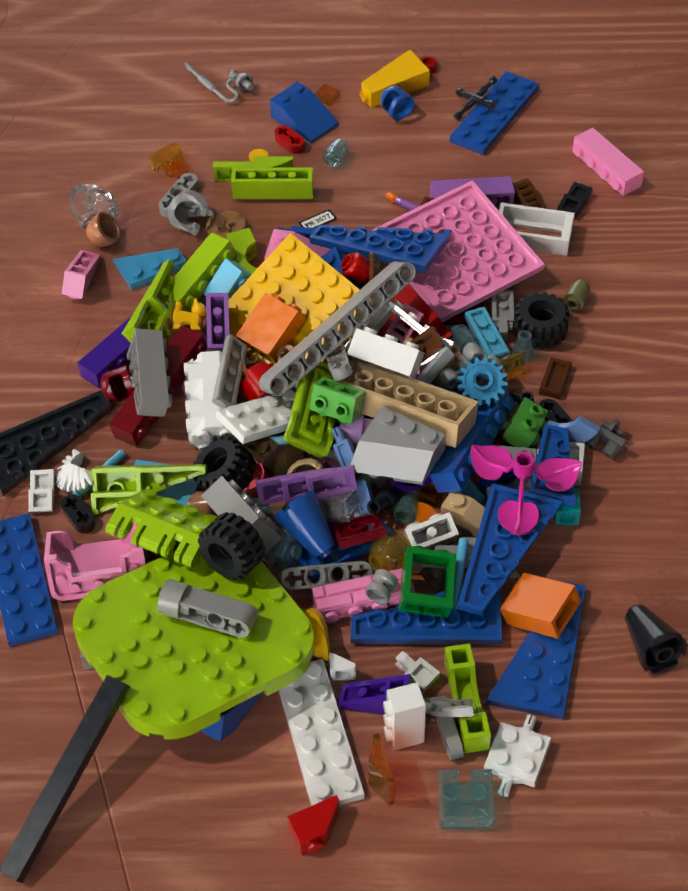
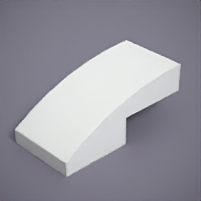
M54 469L30 471L29 513L53 512L55 495Z

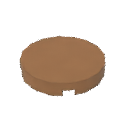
M230 210L221 211V214L218 215L216 213L213 214L206 224L208 236L212 232L225 239L226 234L247 228L244 217L240 213Z

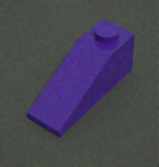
M411 674L342 684L338 707L346 710L385 714L383 702L387 701V690L416 683Z

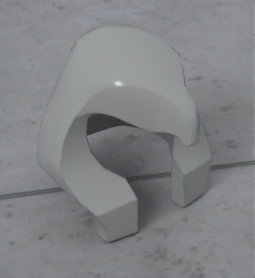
M185 190L177 194L170 202L167 212L172 226L194 236L198 234L200 225L196 222L190 223L187 219L198 216H212L214 214L205 198L194 190Z

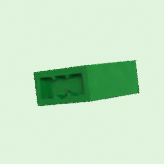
M407 546L402 563L398 611L448 618L453 608L456 554L449 553L443 549L429 550L422 546ZM412 562L446 567L444 597L410 592Z

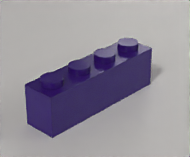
M130 318L77 362L80 376L99 389L101 388L100 380L104 373L128 365L131 362L127 360V353L131 343L122 335Z

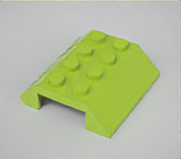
M143 489L118 504L106 525L105 531L110 535L118 536V538L125 540L133 528V523H135L137 527L132 535L131 543L139 544L140 547L164 557L169 556L177 540L181 543L175 552L174 561L178 563L182 561L183 565L193 568L199 564L201 556L200 545L198 544L199 534L217 516L204 514L195 507L184 506L177 503L175 499L164 498L156 495L152 490Z

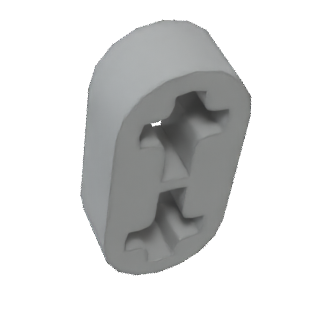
M436 716L438 728L449 759L463 758V747L453 717Z

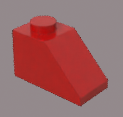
M337 795L287 816L289 830L301 855L316 853L327 844L340 811Z

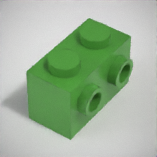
M322 377L313 384L310 410L316 411L321 416L336 418L341 423L352 424L362 414L365 390Z
M524 397L501 438L515 447H529L530 445L534 447L541 436L538 432L541 433L544 425L547 424V421L544 419L548 411Z

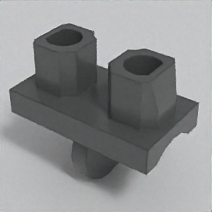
M616 419L611 424L603 421L599 432L593 438L584 442L586 446L595 449L600 441L606 444L602 453L611 460L620 452L624 454L628 449L625 446L626 440L621 438L624 431L619 429L620 421Z

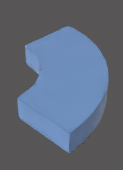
M582 416L568 423H556L551 420L547 422L548 425L567 428L569 442H587L600 429L599 425Z

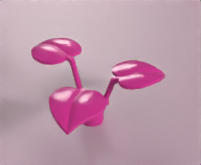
M493 445L471 446V462L479 476L487 480H498L503 472L509 473L513 469L515 476L520 479L518 502L513 500L506 501L498 509L500 524L511 534L517 536L529 533L536 526L539 519L537 506L532 502L523 503L525 479L532 475L533 470L540 481L545 480V484L549 489L566 491L574 486L582 467L581 461L552 458L543 461L537 468V463L529 452H519L512 460L510 453L502 447Z

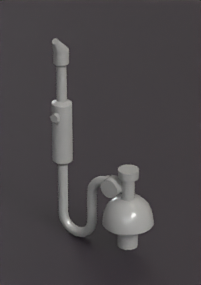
M185 63L187 70L197 76L199 82L211 92H215L227 103H234L239 98V93L230 86V83L235 81L237 88L241 91H251L254 88L252 75L248 73L238 74L236 69H232L229 74V80L226 82V87L235 94V97L227 99L203 74L200 75L189 63Z

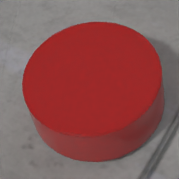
M426 56L420 59L430 70V73L437 70V60L435 58Z

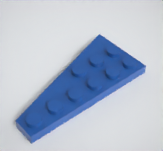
M492 483L460 594L458 610L477 615L484 613L560 509L562 501L524 491L523 503H534L539 511V519L536 526L529 533L520 536L513 535L500 524L498 509L506 501L513 500L518 502L519 490Z

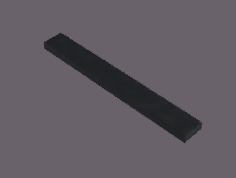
M109 675L104 679L0 866V871L15 881L23 883L129 691L130 686Z

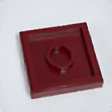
M369 513L330 525L340 550L387 537L386 528L377 514Z

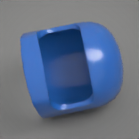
M395 85L386 88L380 99L381 106L394 120H401L407 117L413 110L415 103L412 96L400 86Z

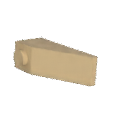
M450 492L441 505L442 515L450 512L458 531L471 537H477L485 507L460 492Z

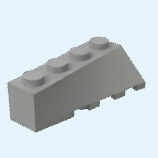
M135 328L127 353V360L131 361L129 371L133 373L132 388H135L134 399L137 415L164 417L167 408H171L172 395L168 394L170 376H166L168 358L164 356L166 340H163L162 330Z

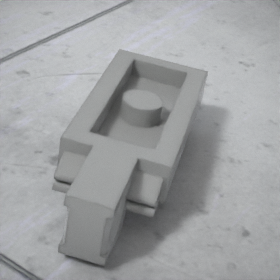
M502 291L492 296V321L504 341H507L508 330H513L514 327L513 291Z

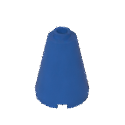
M314 490L301 495L285 507V510L280 509L273 515L274 519L314 558L320 556L323 559L334 552L331 547L335 545V542Z

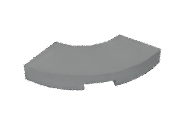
M447 696L423 698L426 705L425 713L439 717L474 716L473 700L450 699Z

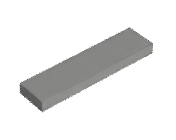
M231 334L225 337L212 402L222 409L236 405L247 345Z

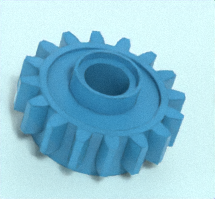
M484 356L482 362L477 357H475L474 364L467 361V369H460V373L463 376L457 377V382L463 383L458 385V391H464L462 396L478 401V408L482 404L490 407V402L492 401L498 403V396L504 397L505 391L501 388H507L508 385L507 382L503 381L507 378V373H501L503 366L496 367L495 359L491 363L487 362L486 356ZM484 378L488 381V385L482 387L476 381Z

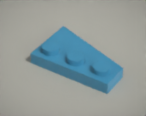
M176 248L113 259V262L130 289L134 290L151 283L162 264L168 259H171L174 263L171 274L179 271L187 260L179 249Z

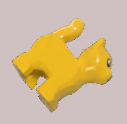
M195 298L191 312L182 311V303L177 301L172 319L173 334L176 333L181 325L201 333L202 320L206 317V307L204 304L198 302L197 298Z

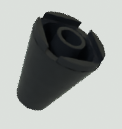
M635 605L629 608L625 615V621L639 663L644 671L650 670L653 674H659L675 667L679 663L677 659L680 655L683 654L685 656L687 653L688 644L685 638L646 606Z

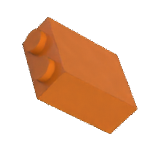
M265 292L236 334V337L248 347L277 363L279 349L291 343L306 319L301 314L302 310L291 303L289 306L285 304L286 301L276 294L271 296Z
M523 573L519 581L515 583L507 599L503 601L500 610L507 625L558 639L581 603L575 585Z

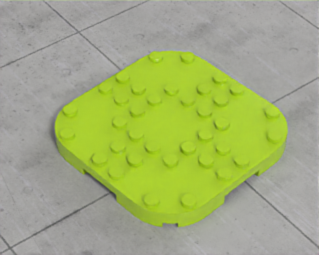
M175 550L168 557L162 556L89 591L80 601L73 616V629L77 645L91 668H95L103 681L109 675L130 686L119 707V711L133 729L148 737L151 734L163 735L164 739H178L190 736L220 721V713L261 692L269 696L292 684L308 670L314 653L312 625L307 616L262 561L242 580L233 581L218 574L203 558L202 553L199 564L193 568L183 565L182 561L181 563L174 561V555L177 551ZM168 579H172L192 587L251 604L258 610L259 616L248 636L241 638L160 614L157 611V604L163 585Z

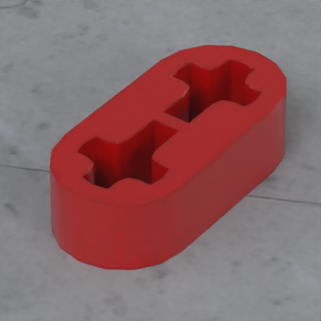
M285 125L278 126L275 129V141L292 154H299L304 151L305 143L301 135Z

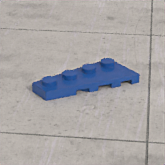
M548 424L544 425L536 459L537 468L547 459H570L567 428ZM533 472L529 493L560 500L562 505L575 508L576 495H574V486L566 491L551 490L546 486L545 480L540 481L535 472Z

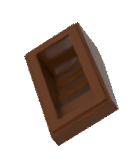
M528 178L513 183L514 200L518 205L547 209Z

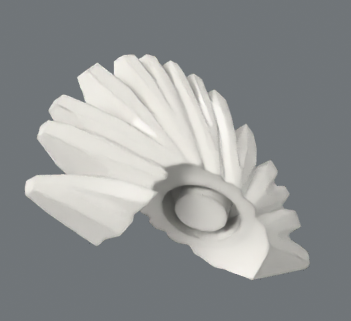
M76 449L72 450L73 456L67 455L66 460H62L64 465L57 468L58 473L55 475V484L62 491L70 492L73 490L76 492L86 489L88 484L90 486L93 485L92 471L80 467L84 456Z

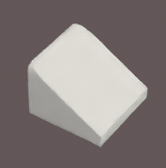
M329 653L331 681L355 680V663L334 653Z

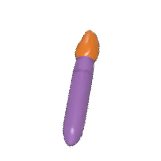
M395 193L385 194V197L390 202L396 203L410 211L419 207V205L398 197Z

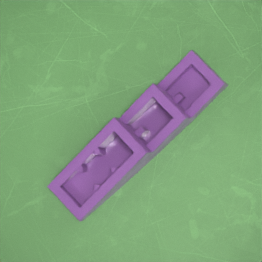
M353 466L303 471L255 481L261 506L283 500L286 503H290L311 490L315 491L318 499L357 490Z

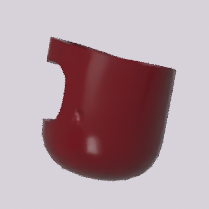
M128 365L104 373L100 380L102 393L111 402L128 399L135 389L132 388L133 373H130Z

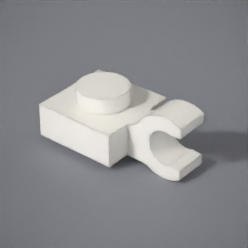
M402 651L395 658L397 660L395 666L405 672L404 675L411 674L414 680L418 682L423 693L440 676V672L421 657L415 662L408 654Z

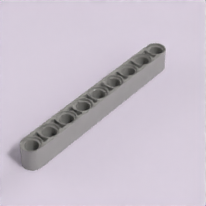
M394 261L390 263L264 373L259 381L260 389L265 393L276 396L285 394L354 333L356 328L362 326L415 278V266L409 262ZM275 380V386L272 389V383Z

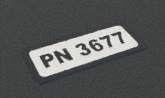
M328 209L300 221L299 225L301 227L317 228L319 225L336 220L337 217Z

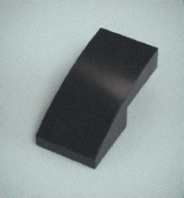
M574 182L568 194L565 193L557 210L573 212L574 218H576L592 195L593 188Z

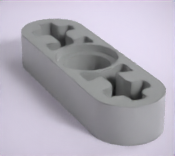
M194 173L183 174L159 201V211L163 217H168V208L175 194L185 190L196 191L198 189V178Z

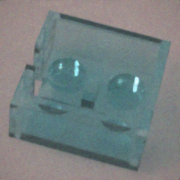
M492 769L470 770V783H459V770H438L439 829H494L495 812Z

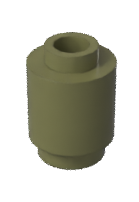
M577 280L570 285L563 298V302L567 303L570 310L578 311L583 308L590 295L589 284L584 280Z

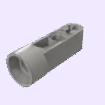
M168 579L163 585L157 604V611L160 614L241 638L248 636L259 616L258 610L251 604L192 587L172 579Z

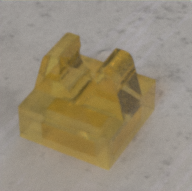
M517 351L499 359L503 365L502 373H507L505 380L509 381L527 373L521 352Z

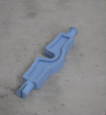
M341 426L331 430L337 442L333 447L341 467L350 466L355 449L351 440L345 439ZM367 479L356 481L357 490L349 491V493L353 495L360 515H366L370 513L367 509V504L374 497L369 481Z

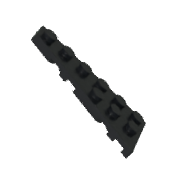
M102 390L0 433V491L3 496L30 475V471L37 470L111 411V405L103 395Z

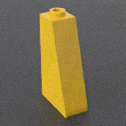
M408 50L361 82L360 97L370 108L381 105V95L390 86H400L408 94L429 86L430 70L411 50Z

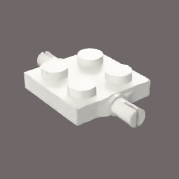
M527 715L523 727H515L502 722L499 726L484 765V772L496 775L502 779L498 794L503 796V793L504 797L509 796L513 783L525 784L534 788L536 786L551 745V737L533 731L537 721L535 716L531 718V715Z

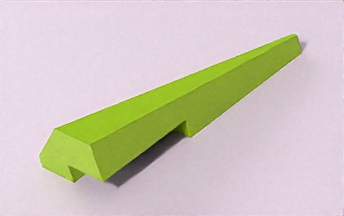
M171 259L162 264L122 332V335L130 343L135 328L162 330L163 340H166L167 345V339L171 336V331L168 330V322L172 318L173 300L170 285L174 282V278L171 277V269L174 267V263Z
M207 464L95 466L91 469L93 492L91 493L92 513L97 515L116 508L120 502L143 489L158 492L205 474Z

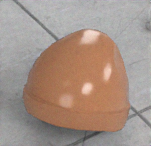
M106 212L96 214L86 228L88 239L97 247L110 246L121 235L117 222Z

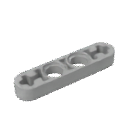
M342 342L326 356L329 370L335 381L345 379L353 373L349 355Z
M366 561L288 567L280 571L278 582L284 589L288 590L307 589L346 581L349 577L350 579L359 578L360 575H349V570H359L360 566L361 569L366 571L361 577L372 575L373 570ZM336 567L341 568L343 571V577L340 581L333 580L331 576L332 570ZM313 569L317 570L320 574V579L314 584L308 580V573ZM290 572L293 576L302 575V580H294L290 585L289 582H285V577L289 576Z

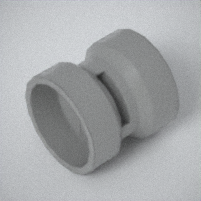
M378 569L372 577L373 582L367 586L365 594L373 602L386 604L391 597L390 591L396 587L398 579L393 573L384 569Z

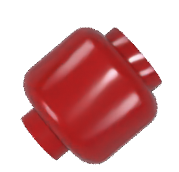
M360 253L348 254L341 263L343 276L357 285L363 284L365 281L368 282L373 277L372 261Z

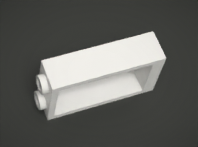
M501 203L499 212L511 226L562 234L561 237L517 231L534 252L567 256L574 221L573 212Z

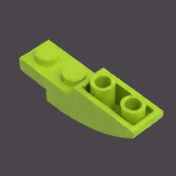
M253 156V162H213L214 182H231L232 168L294 167L293 156Z

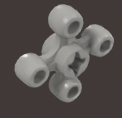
M468 343L463 348L465 358L457 365V371L446 368L440 372L439 380L445 388L453 389L459 384L457 377L463 376L460 373V369H467V361L474 364L475 357L479 361L482 360L484 352L477 343ZM487 356V362L491 363L495 359L496 367L502 365L496 356ZM484 378L478 379L476 383L480 385Z

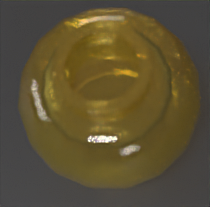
M397 532L374 540L369 548V563L375 571L378 569L392 571L402 568L404 553L407 546L411 547V544L405 536Z

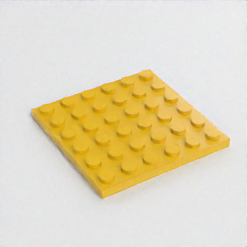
M289 233L228 300L229 332L236 337V334L265 292L271 296L276 294L286 301L285 304L290 306L292 303L302 310V316L306 319L289 344L295 347L360 289L292 233ZM256 351L250 356L251 360L258 356L261 358L260 362L276 364ZM325 357L321 362L327 363V358Z

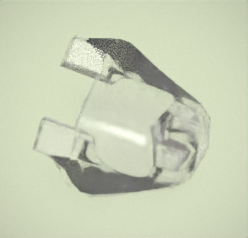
M90 183L79 184L72 189L69 199L70 208L73 215L78 219V226L81 229L87 228L91 218L100 212H106L113 218L119 216L116 199L109 190Z

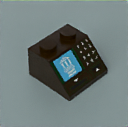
M285 431L242 445L258 463H261L274 476L283 475L305 452L284 441Z

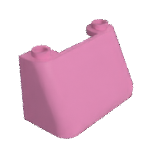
M133 523V528L125 540L118 539L74 545L71 535L66 531L47 532L44 564L52 597L59 601L84 598L89 591L147 564L146 549L140 547L139 544L131 543V538L137 524Z

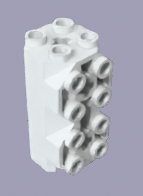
M221 351L200 352L195 361L192 358L189 362L184 363V374L186 376L184 384L185 394L187 395L185 407L186 414L188 413L186 428L189 445L199 448L200 453L210 442L217 441L221 437H231L239 442L216 418L217 410L222 408L212 402L222 356Z

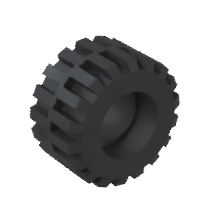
M534 292L533 295H525V299L521 298L519 304H516L513 328L517 339L523 341L525 346L530 345L531 348L536 349L537 347L540 350H545L546 347L551 349L554 348V345H560L561 340H565L568 331L570 310L567 303H563L562 298H556L555 294L549 295L547 292H543V294Z
M221 437L217 441L210 442L198 454L197 460L193 464H207V471L205 474L194 477L193 480L206 491L223 476L228 482L233 479L243 490L249 486L248 483L254 477L256 461L236 439Z
M225 512L220 514L199 534L198 544L200 545L199 549L203 554V558L218 574L233 581L242 580L266 555L264 552L266 551L263 544L264 541L258 534L259 532L249 521H246L240 515L237 516L235 513L229 514Z

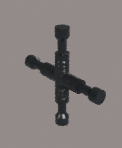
M491 76L486 85H483L475 94L457 88L456 95L464 96L468 101L459 112L453 115L454 118L459 121L462 115L469 111L476 103L487 105L491 109L495 108L496 102L488 101L483 96L488 91V88L498 81L497 78Z

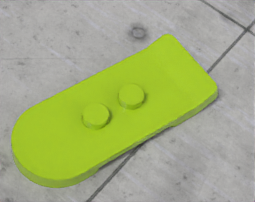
M323 362L317 364L299 380L288 426L283 436L285 442L318 458H324L329 454L334 439L331 430L334 429L336 418L321 416L316 411L310 410L313 384L322 377L333 380L328 364Z

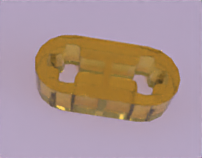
M176 143L169 144L149 156L150 168L154 171H162L183 159L182 146Z

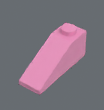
M80 250L65 270L61 294L67 295L71 299H82L88 291L101 254Z

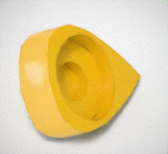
M306 609L303 613L309 619L314 635L313 656L330 661L328 629L324 616L317 609Z

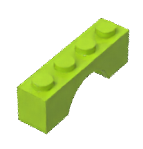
M250 228L226 234V239L230 240L237 253L232 261L238 262L253 274L257 268L250 265L249 262L257 256L256 241Z
M463 644L445 647L444 664L452 699L473 700L474 716L456 717L463 752L471 753L489 750L491 733L486 711H483L479 699L471 645Z

